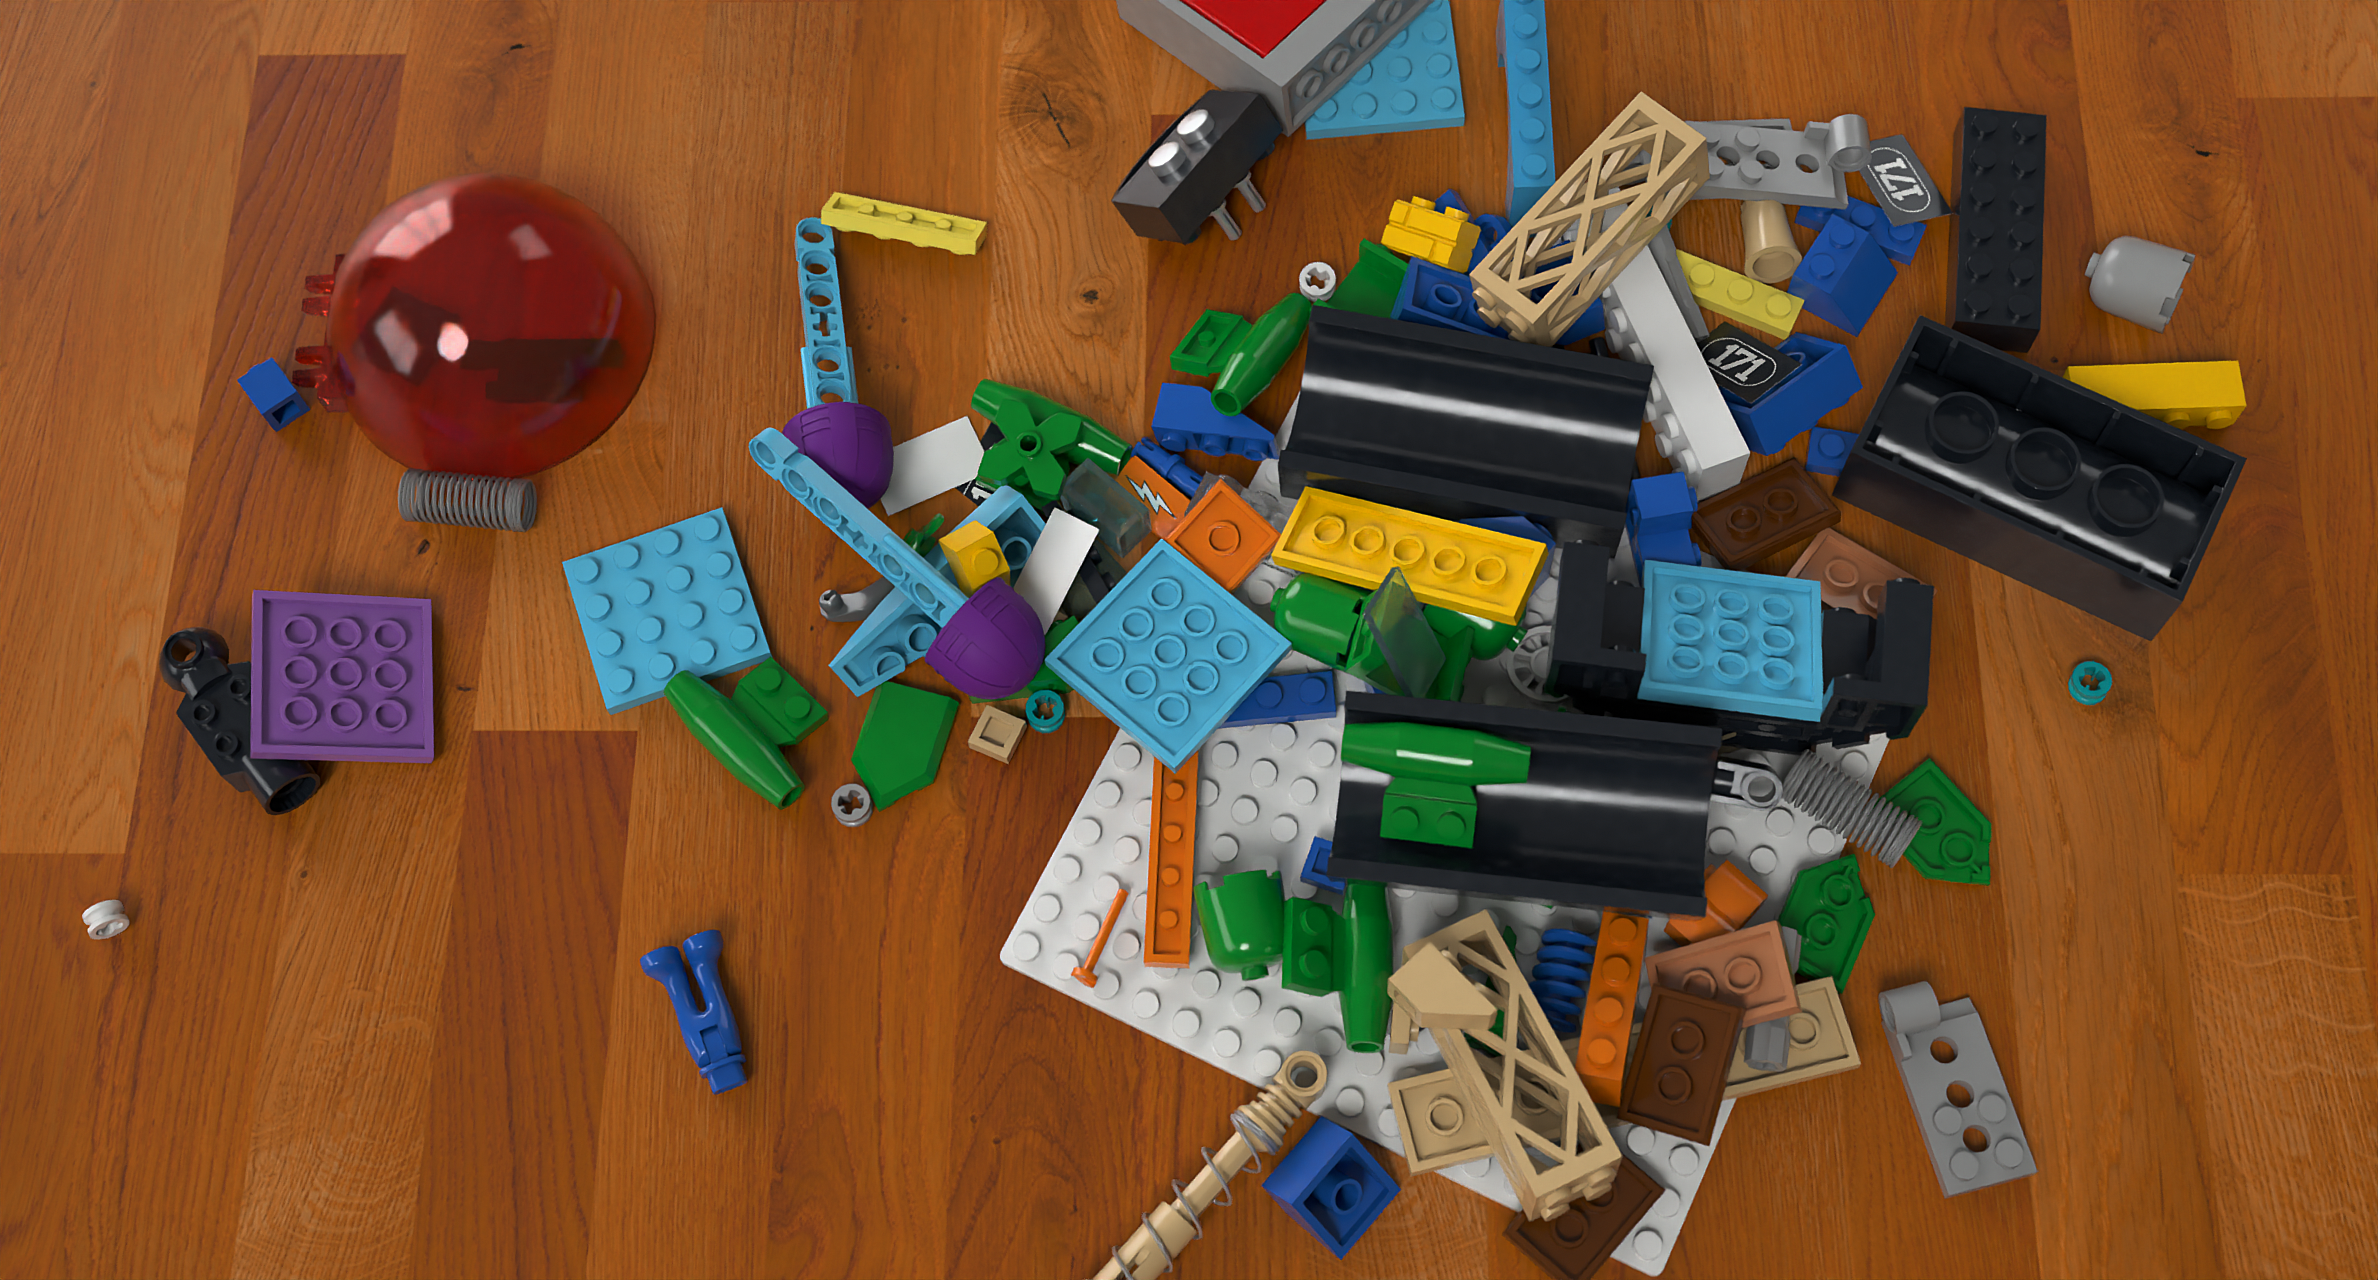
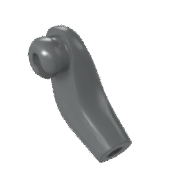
M883 576L872 585L855 593L837 594L836 590H827L819 598L821 614L832 622L866 620L895 586Z

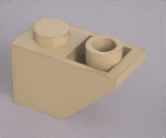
M1430 942L1388 979L1387 994L1421 1028L1488 1030L1495 1024L1497 1009L1494 1005L1496 1001L1491 993L1480 983L1472 985L1460 973L1462 967L1457 959L1445 949L1439 952Z

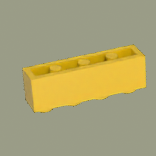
M2238 360L2068 366L2062 378L2178 429H2184L2188 426H2207L2209 429H2222L2233 425L2247 406Z

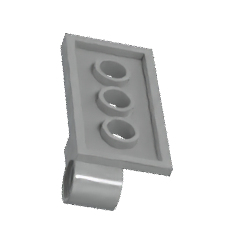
M1842 115L1836 117L1830 123L1809 121L1804 132L1685 121L1686 124L1707 138L1710 178L1694 196L1748 201L1775 200L1781 204L1846 210L1848 197L1844 172L1861 170L1872 159L1867 121L1859 115ZM1718 157H1726L1730 159L1734 163V165H1725L1723 161ZM1758 161H1766L1774 169H1765ZM1797 164L1808 166L1813 173L1801 171Z
M1927 981L1879 993V1008L1883 1019L1881 1024L1944 1198L1947 1199L2037 1173L2036 1165L1979 1013L1974 1008L1970 997L1938 1005L1935 993ZM1943 1041L1948 1043L1954 1052L1953 1061L1947 1064L1936 1061L1930 1051L1932 1042ZM1949 1085H1961L1968 1091L1970 1095L1968 1107L1959 1108L1949 1102L1946 1094ZM1966 1129H1977L1985 1136L1987 1142L1985 1151L1973 1152L1965 1146L1963 1133Z

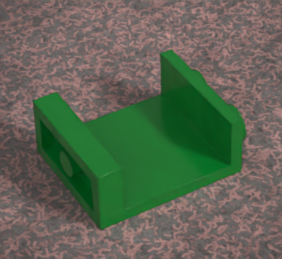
M1364 238L1359 244V261L1327 303L1318 298L1313 305L1390 318L1408 263L1395 257L1393 252L1382 244L1375 245Z
M1389 582L1365 597L1345 672L1388 695L1460 702L1464 694L1462 682L1465 669L1473 655V649L1470 647L1474 629L1466 626L1447 639L1397 611L1402 589Z

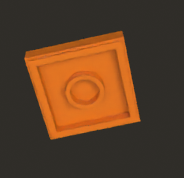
M1219 479L1167 536L1165 541L1233 595L1274 550L1281 533L1222 479Z

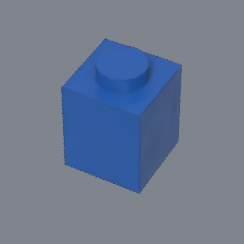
M272 357L261 364L253 366L247 374L237 379L238 383L275 432H278L311 410Z

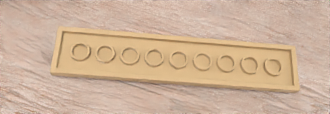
M1832 976L1796 985L1802 1012L1790 1015L1789 1018L1790 1044L1786 1070L1780 1072L1761 1071L1748 1067V1064L1743 1062L1748 1027L1741 1029L1722 1101L1859 1068L1861 1061ZM1643 1022L1636 1023L1633 1026L1622 1095ZM1580 1037L1560 1042L1574 1069ZM1530 1049L1523 1050L1524 1053L1533 1057ZM1502 1056L1490 1058L1501 1065ZM1515 1062L1514 1074L1554 1097L1553 1092L1544 1079ZM1480 1067L1499 1102L1500 1079ZM1450 1068L1387 1083V1090L1411 1177L1495 1156L1458 1087ZM1513 1089L1512 1119L1550 1142L1560 1141L1561 1117L1524 1095L1519 1090ZM1594 1103L1607 1129L1630 1124L1616 1119L1619 1107ZM1518 1138L1524 1149L1533 1147Z

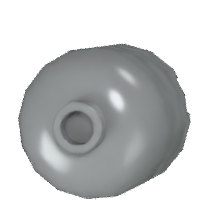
M2118 237L2107 245L2102 255L2094 252L2089 261L2085 276L2092 278L2089 288L2091 300L2097 308L2106 313L2163 334L2184 290L2180 286L2186 273L2191 272L2196 255L2138 237Z

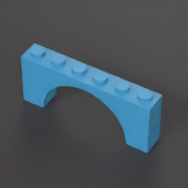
M1500 0L1496 28L1498 67H1505L1508 102V168L1505 214L1506 220L1512 228L1556 182L1544 0ZM1535 233L1531 234L1529 238H1534Z

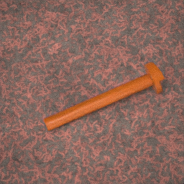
M1118 890L1083 968L1074 967L1071 976H1074L1090 988H1094L1098 977L1092 972L1129 894L1126 890Z

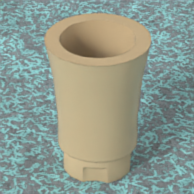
M1745 200L1741 205L1742 214L1740 218L1744 235V271L1746 276L1761 283H1776L1790 278L1803 259L1793 239L1785 207L1775 200Z

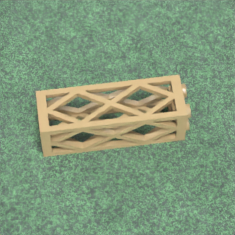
M1641 91L1469 274L1474 291L1472 296L1477 301L1479 308L1477 313L1480 318L1492 328H1496L1498 325L1509 333L1508 337L1510 340L1552 347L1710 178L1707 138ZM1642 150L1652 155L1651 163L1622 172ZM1611 154L1606 164L1602 168L1604 156ZM1648 177L1646 183L1608 195L1610 189ZM1633 201L1606 231L1601 232L1605 210ZM1652 208L1651 216L1645 218L1650 209ZM1592 214H1594V216H1593V221H1592V226H1591V231H1590V236L1588 237L1589 229H1590V224H1591V219H1592ZM1580 218L1576 241L1550 249L1570 226ZM1537 233L1536 237L1527 249L1529 236L1531 234ZM1573 255L1572 263L1536 274L1538 266ZM1559 281L1538 304L1530 300L1532 289ZM1580 283L1578 294L1572 296V294L1574 293V291Z
M1487 909L1403 947L1402 966L1430 942L1439 952L1443 949L1450 952L1462 968L1471 964L1488 974L1498 992L1496 993L1484 986L1496 1001L1494 1006L1504 1012L1503 1039L1488 1030H1461L1501 1053V1065L1468 1046L1460 1029L1428 1028L1448 1068H1450L1458 1087L1529 1221L1540 1216L1543 1217L1544 1221L1552 1220L1570 1209L1569 1202L1585 1196L1587 1201L1593 1200L1608 1192L1612 1188L1610 1182L1614 1181V1178L1617 1176L1616 1173L1623 1156ZM1460 972L1472 985L1479 983L1463 972ZM1517 1029L1533 1057L1516 1048ZM1515 1062L1544 1079L1548 1083L1554 1097L1514 1074ZM1480 1067L1500 1079L1499 1102ZM1513 1089L1519 1090L1524 1095L1561 1117L1560 1147L1512 1119ZM1518 1138L1559 1163L1552 1167L1542 1163L1525 1152ZM1578 1139L1584 1151L1576 1155V1142Z

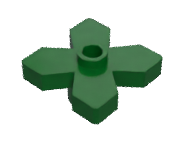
M1007 398L1002 399L995 422L1008 442L984 451L978 469L980 479L984 482L1005 486L1022 475L1029 479L1035 495L1059 500L1067 476L1056 461V455L1078 446L1084 428L1081 418L1057 412L1036 427L1026 403Z

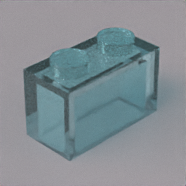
M1089 458L1067 477L1061 495L1062 507L1066 511L1072 508L1081 521L1099 529L1097 537L1121 558H1124L1152 531L1149 509Z

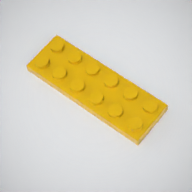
M1305 486L1271 556L1274 564L1372 590H1377L1389 582L1402 589L1401 597L1517 626L1549 553L1545 543Z

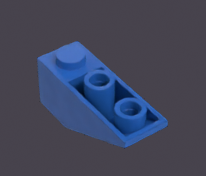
M1162 382L1151 426L1159 446L1175 452L1192 449L1203 451L1212 456L1235 454L1243 455L1253 461H1264L1266 458L1279 460L1280 451L1274 434L1241 412L1236 416L1221 414L1211 402L1212 393L1203 387Z

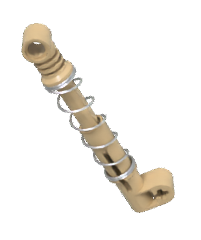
M1302 1050L1287 1057L1282 1068L1272 1078L1274 1086L1268 1083L1264 1087L1267 1092L1266 1095L1260 1092L1256 1096L1259 1100L1258 1103L1252 1101L1249 1105H1240L1234 1111V1114H1231V1121L1235 1126L1236 1133L1219 1152L1209 1147L1201 1148V1153L1208 1163L1189 1185L1180 1180H1172V1187L1178 1198L1171 1206L1162 1201L1152 1213H1143V1224L1122 1247H1112L1114 1256L1093 1280H1121L1125 1275L1127 1280H1156L1162 1272H1172V1261L1191 1239H1201L1203 1237L1202 1227L1198 1221L1200 1215L1211 1203L1220 1206H1230L1232 1204V1195L1227 1185L1240 1170L1248 1173L1261 1172V1161L1257 1152H1267L1270 1155H1276V1151H1279L1283 1145V1136L1287 1132L1284 1126L1292 1127L1294 1121L1291 1118L1299 1119L1302 1115L1299 1109L1307 1110L1313 1102L1322 1096L1326 1089L1327 1069L1320 1056L1313 1052ZM1308 1067L1315 1072L1317 1080L1311 1087L1300 1088L1292 1082V1073L1297 1068ZM1206 1151L1214 1155L1212 1160L1209 1158ZM1253 1156L1258 1165L1256 1170L1245 1167ZM1176 1184L1186 1189L1181 1193ZM1225 1190L1229 1201L1222 1202L1217 1200L1216 1197ZM1193 1223L1196 1224L1199 1235H1196L1197 1231L1192 1227ZM1135 1264L1139 1267L1130 1275L1129 1270Z

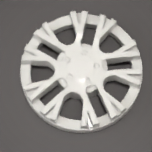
M1538 626L1528 629L1527 634L1514 652L1509 650L1507 654L1506 671L1514 687L1513 689L1519 693V696H1524L1529 699V702H1535L1537 705H1541V703H1558L1559 705L1571 698L1566 694L1561 698L1542 694L1546 679L1551 626ZM1540 635H1548V646L1542 647ZM1530 639L1537 650L1534 653H1528L1520 646ZM1516 657L1530 661V664L1516 662L1513 659ZM1516 672H1529L1530 677L1522 682L1516 676ZM1535 679L1539 682V685L1533 692L1528 688Z

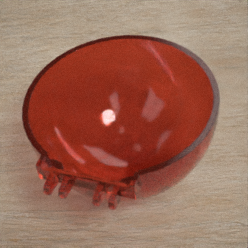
M493 172L454 175L419 186L388 204L363 228L346 254H336L333 274L309 275L306 277L304 289L315 294H330V296L306 297L302 301L301 309L307 315L327 316L324 346L296 348L294 360L304 365L321 366V368L296 369V371H293L291 383L302 388H318L317 399L327 413L349 412L361 432L375 447L408 469H424L425 472L427 470L432 472L436 470L439 472L445 471L446 473L453 472L454 474L457 472L461 475L467 473L468 475L474 474L475 476L479 474L483 477L488 475L490 478L492 476L497 478L504 477V479L509 477L512 480L514 478H524L558 466L578 455L604 435L627 410L641 387L653 355L656 336V313L653 295L639 261L622 236L598 212L575 196L542 181L515 174Z

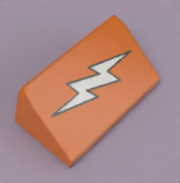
M1136 455L1127 462L1107 491V495L1156 537L1163 540L1195 507L1187 497Z

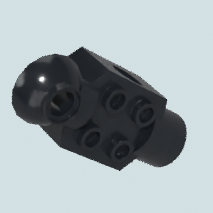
M190 627L172 634L164 643L159 654L160 673L164 682L173 690L186 693L176 714L220 776L239 792L251 790L264 810L270 815L288 813L308 801L319 788L320 777L307 760L250 758L251 663L247 661L229 664V648L227 643L214 630L204 627ZM196 651L195 655L190 660L185 661L186 657L190 653Z

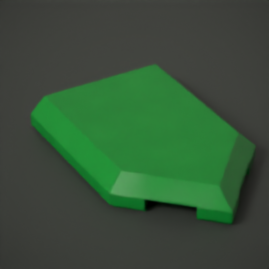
M888 681L876 686L851 761L879 812L894 805L895 801L913 791H920L934 783L960 706L958 701L947 696Z
M1930 758L1878 798L1874 807L1881 798L1886 797L1882 810L1889 802H1893V807L1888 816L1896 806H1900L1896 819L1906 810L1907 816L1904 822L1910 815H1914V818L1918 817V821L1922 820V825L1902 855L1924 879L1990 885L1989 846L1992 824Z
M1855 854L1798 871L1777 919L1781 926L1797 930V933L1802 936L1799 964L1796 973L1810 981L1832 976L1838 994H1843L1875 916L1870 897L1866 898L1857 873L1860 871Z

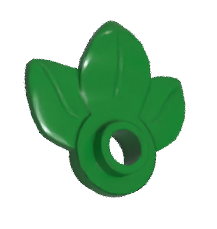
M940 513L936 514L926 526H922L918 531L911 528L902 540L924 558L936 541V538L931 535L942 525L944 516Z

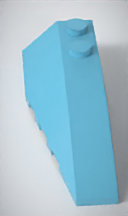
M1005 485L998 488L950 533L974 520L993 531L1010 568V586L1013 588L1046 523L1021 493ZM938 543L924 559L960 590L940 543ZM894 587L855 631L829 666L854 695L859 697L905 671V666L921 657H925L942 627L897 587Z

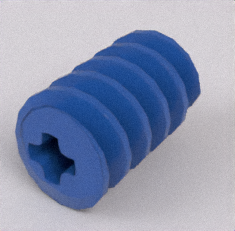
M1549 929L1542 933L1541 941L1544 947L1538 949L1536 954L1537 960L1540 963L1532 968L1531 973L1535 981H1531L1528 985L1552 1029L1559 1032L1573 1033L1576 1032L1577 1027L1566 1020V1015H1581V1008L1570 1001L1571 998L1586 997V991L1576 986L1575 983L1576 981H1590V973L1581 969L1580 965L1594 964L1595 957L1586 952L1585 947H1596L1597 942L1575 931Z

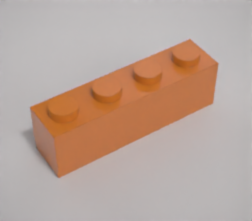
M1603 911L1575 1064V1071L1594 1103L1620 1107L1647 949L1649 918Z

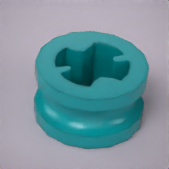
M2086 661L2074 669L2068 681V689L2071 696L2079 703L2095 705L2106 697L2112 685V676L2109 670L2102 664ZM2085 675H2090L2091 681L2094 678L2098 680L2099 684L2095 691L2088 690L2089 685L2086 687L2081 685Z
M1040 690L1028 698L1025 712L1030 726L1035 731L1051 733L1063 725L1065 709L1063 701L1057 693L1050 690ZM1046 703L1047 708L1051 704L1054 705L1052 709L1054 716L1045 720L1044 715H1042L1038 719L1039 712L1037 707Z

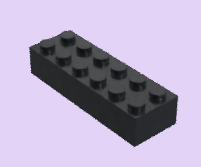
M1964 107L1953 133L1950 209L1953 214H1950L1945 326L1998 350L2028 353L2041 326L2047 115Z

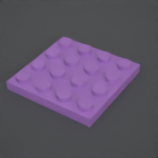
M254 590L252 595L250 758L432 763L434 758L431 599Z

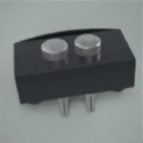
M1209 90L1184 111L1150 145L1122 180L1111 202L1136 236L1187 245L1194 242L1200 236L1202 230L1199 226L1208 216H1213L1228 238L1236 240L1241 236L1242 232L1224 208L1226 206L1224 198L1232 188H1238L1254 212H1260L1265 208L1266 203L1249 180L1251 176L1249 169L1257 160L1268 157L1274 151L1275 144L1273 141L1280 135L1283 129L1260 94Z

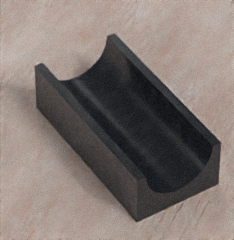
M1312 305L1309 318L1306 360L1296 414L1285 450H1281L1277 465L1281 497L1299 500L1305 486L1457 523L1460 519L1523 516L1530 523H1538L1545 527L1556 543L1555 548L1563 549L1564 542H1574L1581 539L1597 542L1599 546L1610 547L1609 558L1615 559L1624 531L1630 480L1654 366Z
M1919 315L1848 456L1831 496L2146 640L2152 641L2183 602L2247 458Z
M1346 690L1344 726L1345 724L1409 722L1476 730L1531 746L1527 784L1472 786L1478 799L1472 848L1380 837L1384 793L1393 776L1342 762L1335 829L1326 875L1331 882L1687 921H1698L1706 917L1707 898L1704 880L1706 834L1712 781L1717 755L1721 747L1722 728Z

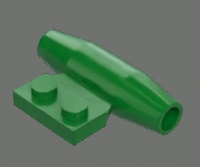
M1289 293L1260 316L1253 325L1245 321L1241 315L1206 309L1170 355L1172 370L1209 377L1211 373L1221 372L1211 394V402L1221 414L1236 416L1269 388L1297 350L1309 323V309L1312 307V304L1305 296L1299 293Z
M986 378L978 384L974 391L971 408L995 425H997L995 418L1001 400L1004 398L1026 403L1036 427L1057 412L1081 418L1084 428L1078 446L1056 455V461L1067 476L1061 498L1070 483V463L1118 476L1130 460L1133 450L1131 444L1093 418L1039 393ZM1003 438L998 443H994L992 448L1004 444L1008 440ZM978 474L975 478L977 484L995 492L1001 487L982 481ZM1022 475L1006 484L1021 493L1034 510L1043 515L1045 513L1041 507L1053 501V499L1035 495L1029 479Z
M771 656L738 681L731 699L689 670L679 672L667 683L664 695L690 733L739 782L780 810L786 809L801 796L805 785L779 748L799 744L828 721V711Z
M1409 722L1345 724L1341 745V761L1393 776L1384 793L1380 837L1472 848L1478 802L1472 786L1527 784L1531 746L1476 730Z
M1347 884L1341 916L1330 905L1297 897L1289 898L1284 902L1282 989L1317 997L1338 992L1347 1049L1352 1052L1365 1054L1382 1051L1384 1049L1393 1000L1387 994L1388 979L1393 975L1394 927L1387 888Z

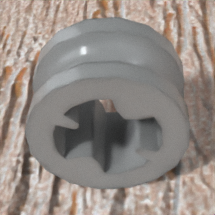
M847 784L835 791L831 806L837 820L847 827H859L870 819L873 814V804L868 792L862 786ZM853 797H857L862 808H854L852 814H847L842 804L844 802L851 803Z

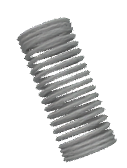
M409 468L404 472L398 488V509L405 521H425L426 523L454 524L455 526L461 525L463 527L476 526V528L483 527L484 529L490 527L494 530L497 528L498 530L505 529V531L512 530L514 532L526 533L531 528L536 514L537 493L535 485L529 479L514 478L512 480L509 477L504 479V477L497 478L496 476L490 478L488 475L484 477L479 474L477 476L474 474L468 475L467 473L461 475L457 472L454 474L453 472L446 473L445 471L439 472L436 470L434 472L431 470L425 472L424 469ZM431 481H432V483H433V493H432L431 504H430V507H429V491H430V485H431ZM438 483H440L439 502L436 505ZM447 483V496L444 507V490L445 484ZM454 483V498L451 508V492ZM461 484V500L458 509V494ZM415 486H416V490H417V491H416V501H414ZM468 486V502L467 507H465L466 491ZM476 487L475 504L473 508V493L474 488ZM482 487H483V498H482V505H481V509H480V496H481V490H482ZM490 488L489 507L487 510L488 493ZM496 489H497V502H496V509H495V495H496ZM523 490H524V493H525V505H524L523 517H522V520H521V519H520V513H521V509H522ZM504 492V504L502 510V497Z
M1808 749L1804 750L1782 783L1783 795L1781 799H1784V802L1787 801L1788 804L1796 799L1794 808H1799L1803 803L1801 812H1806L1809 809L1808 817L1813 816L1818 810L1815 821H1819L1824 816L1821 822L1822 826H1824L1831 820L1829 830H1833L1839 823L1835 831L1836 834H1840L1846 827L1842 835L1843 839L1848 838L1854 830L1849 841L1854 843L1860 836L1856 844L1858 848L1868 839L1863 849L1864 852L1869 851L1876 842L1870 853L1871 856H1875L1884 845L1878 855V861L1881 860L1886 866L1889 865L1890 868H1893L1919 830L1922 820L1918 821V817L1914 818V815H1910L1904 822L1907 816L1906 810L1896 819L1900 806H1896L1888 816L1893 807V802H1889L1882 810L1886 802V797H1883L1874 807L1879 798V793H1875L1865 806L1872 793V789H1868L1859 800L1865 789V784H1862L1851 797L1858 785V780H1854L1842 796L1851 780V776H1847L1836 790L1844 776V771L1837 775L1827 789L1837 771V767L1832 768L1819 786L1830 767V762L1824 765L1810 785L1823 763V758L1817 761L1803 781L1817 758L1816 754L1809 752Z

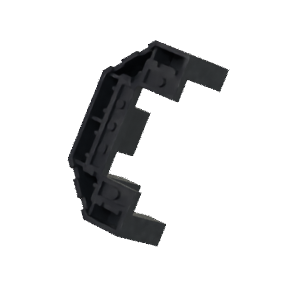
M1586 539L1564 542L1560 559L1555 612L1551 624L1544 692L1555 698L1564 697V694L1573 698V707L1583 713L1595 716L1606 715L1615 718L1722 728V736L1736 732L1737 736L1722 740L1721 746L1801 756L1806 749L1813 754L1816 753L1818 744L1832 742V747L1836 749L1870 744V735L1886 733V737L1890 740L1907 738L1928 706L1934 586L1920 584L1918 580L1912 578H1898L1893 581H1886L1878 597L1877 619L1870 615L1858 614L1855 610L1846 607H1836L1823 611L1821 615L1823 699L1820 722L1637 699L1645 673L1647 655L1639 653L1645 588L1634 587L1632 583L1622 580L1607 583L1610 547L1599 546L1597 542Z

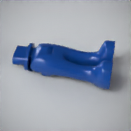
M707 930L689 937L682 945L703 995L706 1007L704 1012H700L697 1007L685 971V964L677 947L666 946L655 949L645 954L640 959V964L643 972L648 977L661 982L666 988L675 1009L685 1045L694 1062L699 1068H702L699 1071L701 1078L708 1079L713 1095H717L747 1083L742 1064L746 1062L744 1054H740L742 1047L738 1024L725 995L718 971V959L724 947L723 938L719 930Z

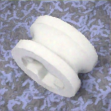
M1314 262L1304 267L1299 279L1302 295L1312 302H1315L1318 298L1322 301L1328 300L1336 289L1334 270L1323 262ZM1317 276L1319 280H1324L1325 287L1323 289H1319L1316 285L1309 287L1308 285H1311V277Z
M103 901L91 906L83 913L82 919L84 923L90 925L88 928L90 938L97 940L106 939L121 933L129 926L128 916L122 914L124 906L121 901Z

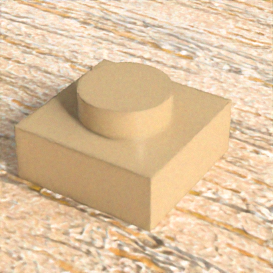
M986 705L968 740L969 748L1009 764L1027 728L1026 721Z
M1393 1000L1389 1053L1407 1055L1409 1041L1418 1042L1419 1026Z

